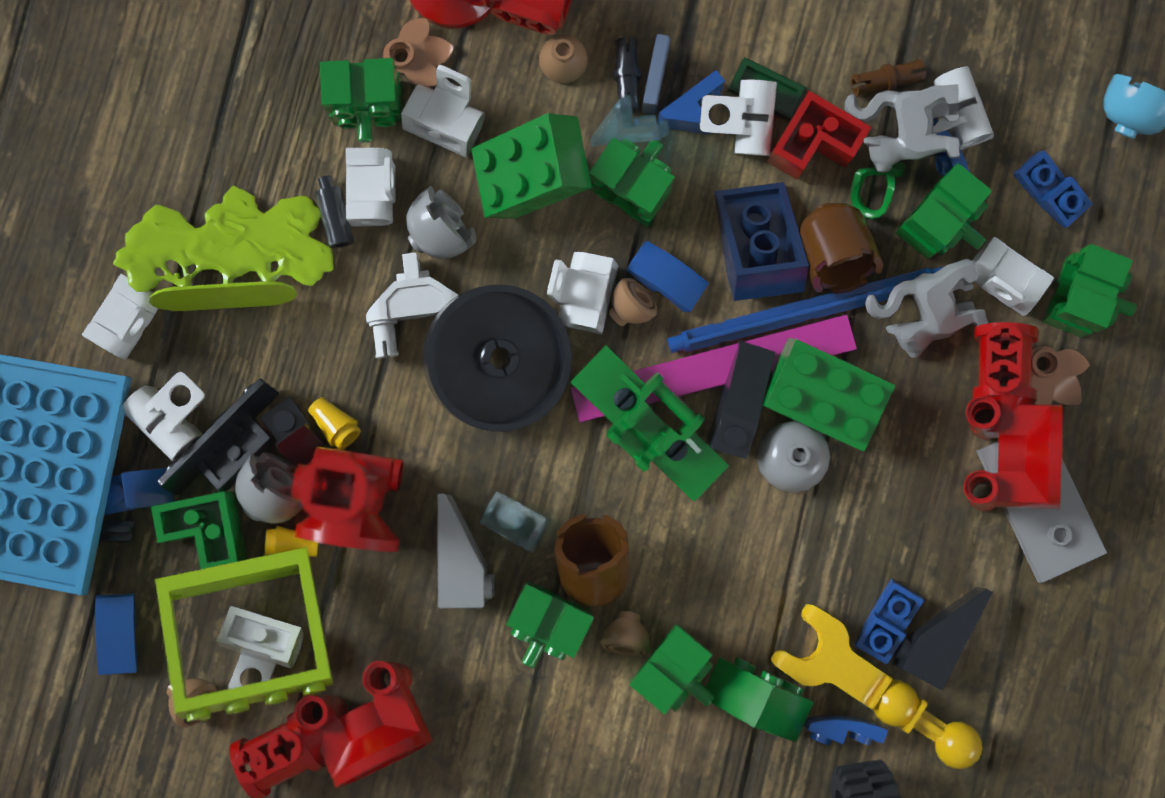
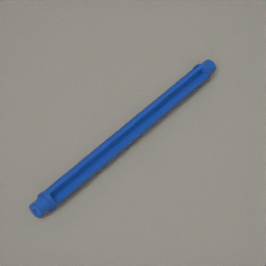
M943 266L935 269L928 267L870 282L851 292L833 294L832 292L728 319L721 323H713L682 331L680 335L667 338L668 346L671 353L683 350L690 352L717 345L720 342L732 341L801 323L808 319H816L866 306V299L869 295H874L878 302L888 300L893 288L903 281L913 280L923 273H936Z

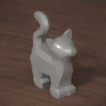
M958 84L935 85L921 91H884L877 93L866 108L858 106L857 98L854 94L847 96L845 112L864 123L875 119L887 105L894 107L898 122L897 138L880 135L864 139V144L869 148L870 159L874 163L877 172H889L892 166L900 160H921L937 153L946 152L950 158H960L958 138L933 133V119L937 117H946L949 122L959 121V105L957 104Z
M968 259L946 265L936 273H923L913 280L903 281L893 288L885 305H880L874 295L867 296L865 303L867 312L871 317L884 319L889 318L899 309L905 295H912L918 308L920 319L886 327V331L895 335L900 347L912 358L920 357L924 349L934 340L948 338L970 324L979 326L988 323L985 310L975 309L973 301H961L956 304L953 291L957 289H962L963 291L973 289L972 282L978 279L974 262Z

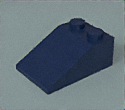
M780 182L715 191L714 196L724 261L733 301L804 292L809 264L785 183Z

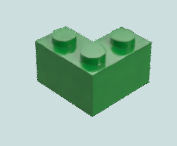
M223 491L151 507L157 542L168 543L195 537L201 569L248 560L235 492Z
M719 657L706 685V688L715 695L711 703L754 728L796 743L814 704L813 701L801 695L804 689L766 671H763L761 676L754 673L755 665L739 657H736L734 662Z

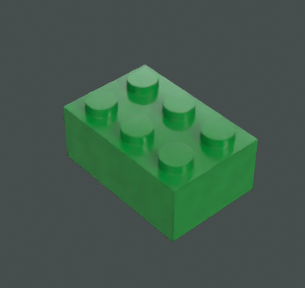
M547 113L471 148L484 218L516 219L592 188L579 120L576 116Z
M788 338L768 380L763 406L865 452L896 385L798 339Z

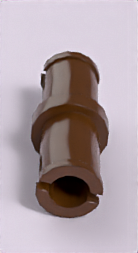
M921 59L895 66L888 63L881 65L878 70L852 74L850 79L851 85L866 84L853 88L852 92L856 97H860L861 95L882 90L895 91L896 87L924 82L926 71L911 73L912 71L924 68V63Z

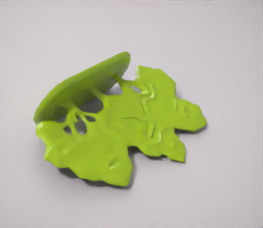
M234 185L225 193L221 204H214L204 214L206 224L199 228H194L189 224L180 212L162 205H154L144 214L142 221L133 225L125 234L126 247L116 252V259L113 261V265L127 272L128 285L136 292H147L155 288L163 279L177 285L178 287H169L155 291L149 298V303L153 307L168 311H193L284 304L295 299L297 291L291 285L276 282L275 280L281 275L291 276L303 285L313 286L322 278L324 272H331L334 269L332 249L326 244L311 238L309 234L318 227L321 219L320 210L314 205L313 200L307 196L280 199L276 206L266 213H262L258 210L255 196ZM170 260L176 261L182 267L184 277L180 278V273H174L173 275L166 266V263ZM277 261L279 263L278 269L271 272V262ZM195 264V271L189 274L188 267ZM160 267L164 271V276H157L155 273L156 268ZM214 269L223 275V284L192 286V279L203 270ZM250 271H256L262 280L261 282L233 283L236 277L243 276Z

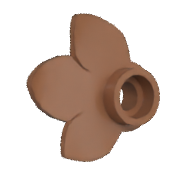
M419 18L407 22L402 27L399 37L386 45L383 58H393L397 66V72L405 74L411 84L435 87L436 68L448 61L454 47L442 38L429 36L430 30L427 18ZM400 52L408 54L407 59L403 62L395 60L396 55Z
M1048 346L1033 348L1032 388L1037 390V402L1035 404L1051 405L1052 401L1063 405L1080 404L1082 402V394L1076 376L1083 373L1090 366L1085 357L1072 349L1056 352ZM1039 358L1046 361L1047 367L1044 371L1037 367V360Z

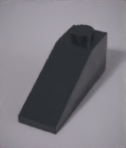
M741 340L739 341L706 443L712 449L747 459L758 427L775 354L774 351Z
M975 587L913 631L909 638L905 637L895 652V657L898 658L895 666L942 690L993 592L986 588Z

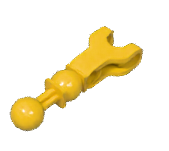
M806 604L804 606L801 616L817 632L819 640L817 648L810 656L803 658L790 655L784 650H778L770 659L776 667L804 686H817L823 683H832L874 710L876 717L888 726L899 727L906 733H910L912 729H915L935 743V751L939 759L946 766L953 769H965L971 767L980 759L982 740L979 733L971 725L964 722L946 724L926 711L925 708L928 702L918 697L912 686L901 680H892L891 677L851 650L848 632L843 623L814 605Z

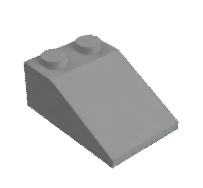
M438 494V608H484L489 603V599L495 597V575H488V565L453 496Z

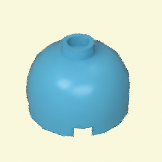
M1114 74L1104 96L1106 116L1117 125L1114 131L1128 138L1135 139L1137 133L1152 135L1165 129V91L1145 82H1142V84L1135 82L1132 85L1129 84L1131 77Z

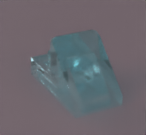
M627 95L617 101L591 137L590 143L591 146L608 145L613 137L619 141L627 139L632 143L660 140L669 135L668 120L656 121L655 115H647L634 118L633 123L630 95Z
M496 491L480 524L533 553L550 519Z

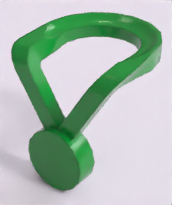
M899 161L886 173L877 172L876 168L857 170L851 187L850 198L852 205L858 208L865 218L875 219L885 214L891 206L895 189V177H900L904 174L905 165ZM887 175V191L881 208L878 210L868 209L860 198V190L866 177Z

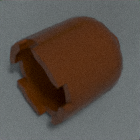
M825 203L818 206L802 222L799 233L809 264V277L813 288L817 292H822L823 288H832L833 294L851 292L868 284L866 277L874 271L877 274L881 273L884 264L867 221L858 208L847 203Z
M580 514L567 520L557 531L554 552L561 585L569 598L581 605L590 607L604 606L617 600L625 591L629 579L627 532L620 522L608 515H603V519L596 517L586 518L585 514Z

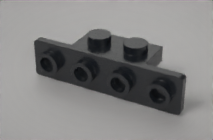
M262 378L249 385L244 390L242 396L229 409L222 412L216 422L203 435L192 442L187 452L178 461L167 467L165 474L157 483L161 488L179 495L203 473L217 490L221 492L228 491L236 483L238 473L250 455L253 454L255 457H259L263 452H267L276 442L255 418L279 395V392Z

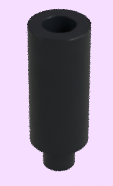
M322 176L318 178L320 190L316 191L315 194L329 248L337 249L352 245L354 238L350 223L346 220V207L341 187L334 186L332 176Z

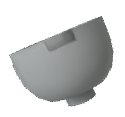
M429 186L412 202L406 215L407 229L410 233L408 240L411 246L417 252H425L434 258L448 259L456 257L473 246L477 238L474 228L471 227L467 230L460 219L464 214L460 206L443 190L440 189L434 193L432 186Z
M798 421L780 423L767 431L759 442L756 459L759 472L769 484L779 491L796 493L807 491L820 483L828 470L830 452L828 443L819 431Z
M263 452L259 457H255L252 454L246 460L238 473L235 492L244 513L249 518L266 523H282L294 517L304 508L300 501L292 499L294 475L290 471L294 466L291 463L268 452Z

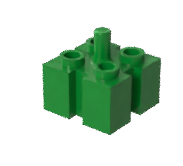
M393 58L364 59V62L350 63L349 60L320 62L321 105L325 112L329 113V118L334 125H338L342 129L357 128L358 142L369 143L372 141L371 121H374V126L392 127L395 125V122H402L401 113L404 109L403 86Z
M613 137L589 172L592 188L588 190L609 204H614L622 209L626 215L648 228L670 195L675 176L670 174L672 170L669 166L656 159L663 148V144L660 141L651 139L641 156H638L641 152L638 146L627 139L619 141Z
M957 163L936 183L895 233L927 260L935 255L936 252L942 256L949 248L952 249L961 238L977 250L986 241V238L969 224L972 221L975 222L989 205L984 200L992 190L961 164Z
M1094 244L1082 248L1080 253L1075 252L1067 256L1056 282L1058 286L1055 294L1050 298L1042 323L1082 338L1091 335L1092 331L1099 332L1111 327L1119 313L1129 317L1133 316L1137 304L1117 296L1118 292L1124 293L1131 282L1132 273L1129 270L1133 260Z
M528 581L506 625L513 628L510 633L512 636L530 644L522 663L528 667L535 668L543 650L560 660H565L566 655L575 658L594 619V613Z
M675 624L631 678L629 686L664 715L670 708L676 712L688 698V693L707 707L713 701L715 695L702 685L700 681L713 666L712 662L709 661L712 653L679 625Z

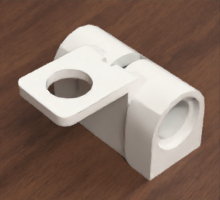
M439 65L436 69L435 90L422 84H418L415 87L401 113L402 127L410 133L467 158L482 128L485 112L469 106L471 101V79ZM447 78L457 81L461 86L454 85Z
M960 67L936 78L934 86L958 84L957 104L959 105V121L949 122L946 117H940L939 122L933 126V133L938 134L952 128L953 137L959 139L960 150L992 139L994 133L969 67Z
M741 80L739 97L704 96L702 99L700 129L703 132L738 134L736 135L734 154L770 156L777 83L764 80ZM716 104H723L730 111V118L723 125H715L709 119V111Z
M346 148V220L351 226H384L393 223V203L396 202V179L392 151L384 148Z
M995 236L983 244L972 260L978 277L973 282L1022 316L1027 315L1033 309L1054 279L1053 276L1015 252Z
M574 252L570 268H567L561 260L555 259L547 295L554 302L561 305L559 317L564 326L602 334L618 270V265L613 258L584 252Z
M120 274L92 321L82 333V336L117 357L126 360L142 336L145 327L149 325L159 309L149 303V298L154 292L150 290L147 292H136L128 285V277Z
M183 372L176 373L160 390L148 385L141 387L123 404L125 415L173 462L178 461L191 447L192 442L203 435L194 425L187 422L185 418L204 400L205 393ZM184 385L190 390L191 398L185 406L179 407L171 401V392L175 387Z
M230 606L217 638V642L221 647L241 653L228 688L241 687V675L251 668L260 671L262 675L261 682L271 680L276 664L292 668L303 642L304 635L301 627Z

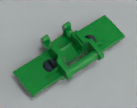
M605 345L570 383L613 424L607 431V438L614 444L618 443L635 460V465L640 470L646 472L650 468L649 464L652 461L695 502L729 467L695 433L704 422L705 417L700 413L695 414L662 381L664 377L659 372L644 383ZM652 392L684 422L676 431L665 424L645 402V399Z

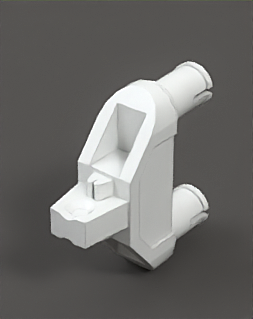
M417 252L402 254L404 273L396 274L397 281H394L366 314L367 324H369V327H373L375 356L377 359L387 358V354L390 357L399 356L394 328L397 321L436 316L449 301L458 296V294L431 278L429 270L421 271Z

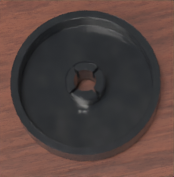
M496 284L465 291L449 301L439 311L426 335L423 349V366L425 377L433 396L450 415L478 429L504 432L531 425L545 416L555 406L562 396L570 377L572 351L570 339L561 318L545 300L535 293L517 286ZM496 347L502 349L505 353V362L499 368H495L492 363L487 362L490 360L491 353Z

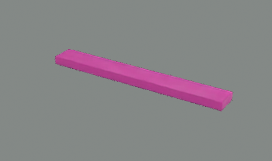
M847 315L745 341L775 352L770 373L773 372L788 338L798 339L832 356L857 349ZM739 343L633 372L644 383L659 372L664 377L662 381L678 397L719 387L726 383ZM571 387L580 423L605 417L576 387ZM653 392L645 399L648 405L662 402Z

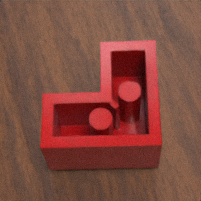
M808 91L772 151L767 163L796 180L802 174L815 151L846 168L872 127L813 92Z

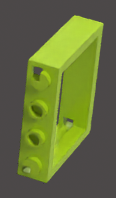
M307 547L155 579L174 710L180 719L187 718V722L195 720L204 721L211 718L210 713L226 710L227 714L240 713L250 709L249 704L264 701L265 705L279 704L288 700L287 695L303 692V696L315 695L317 692L326 691V686L334 685ZM300 574L317 669L188 698L173 601Z

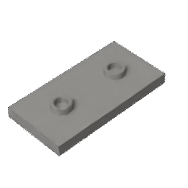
M997 441L976 451L985 471L989 473H998ZM1063 459L1061 461L1060 510L1002 507L1038 583H1043L1107 553Z

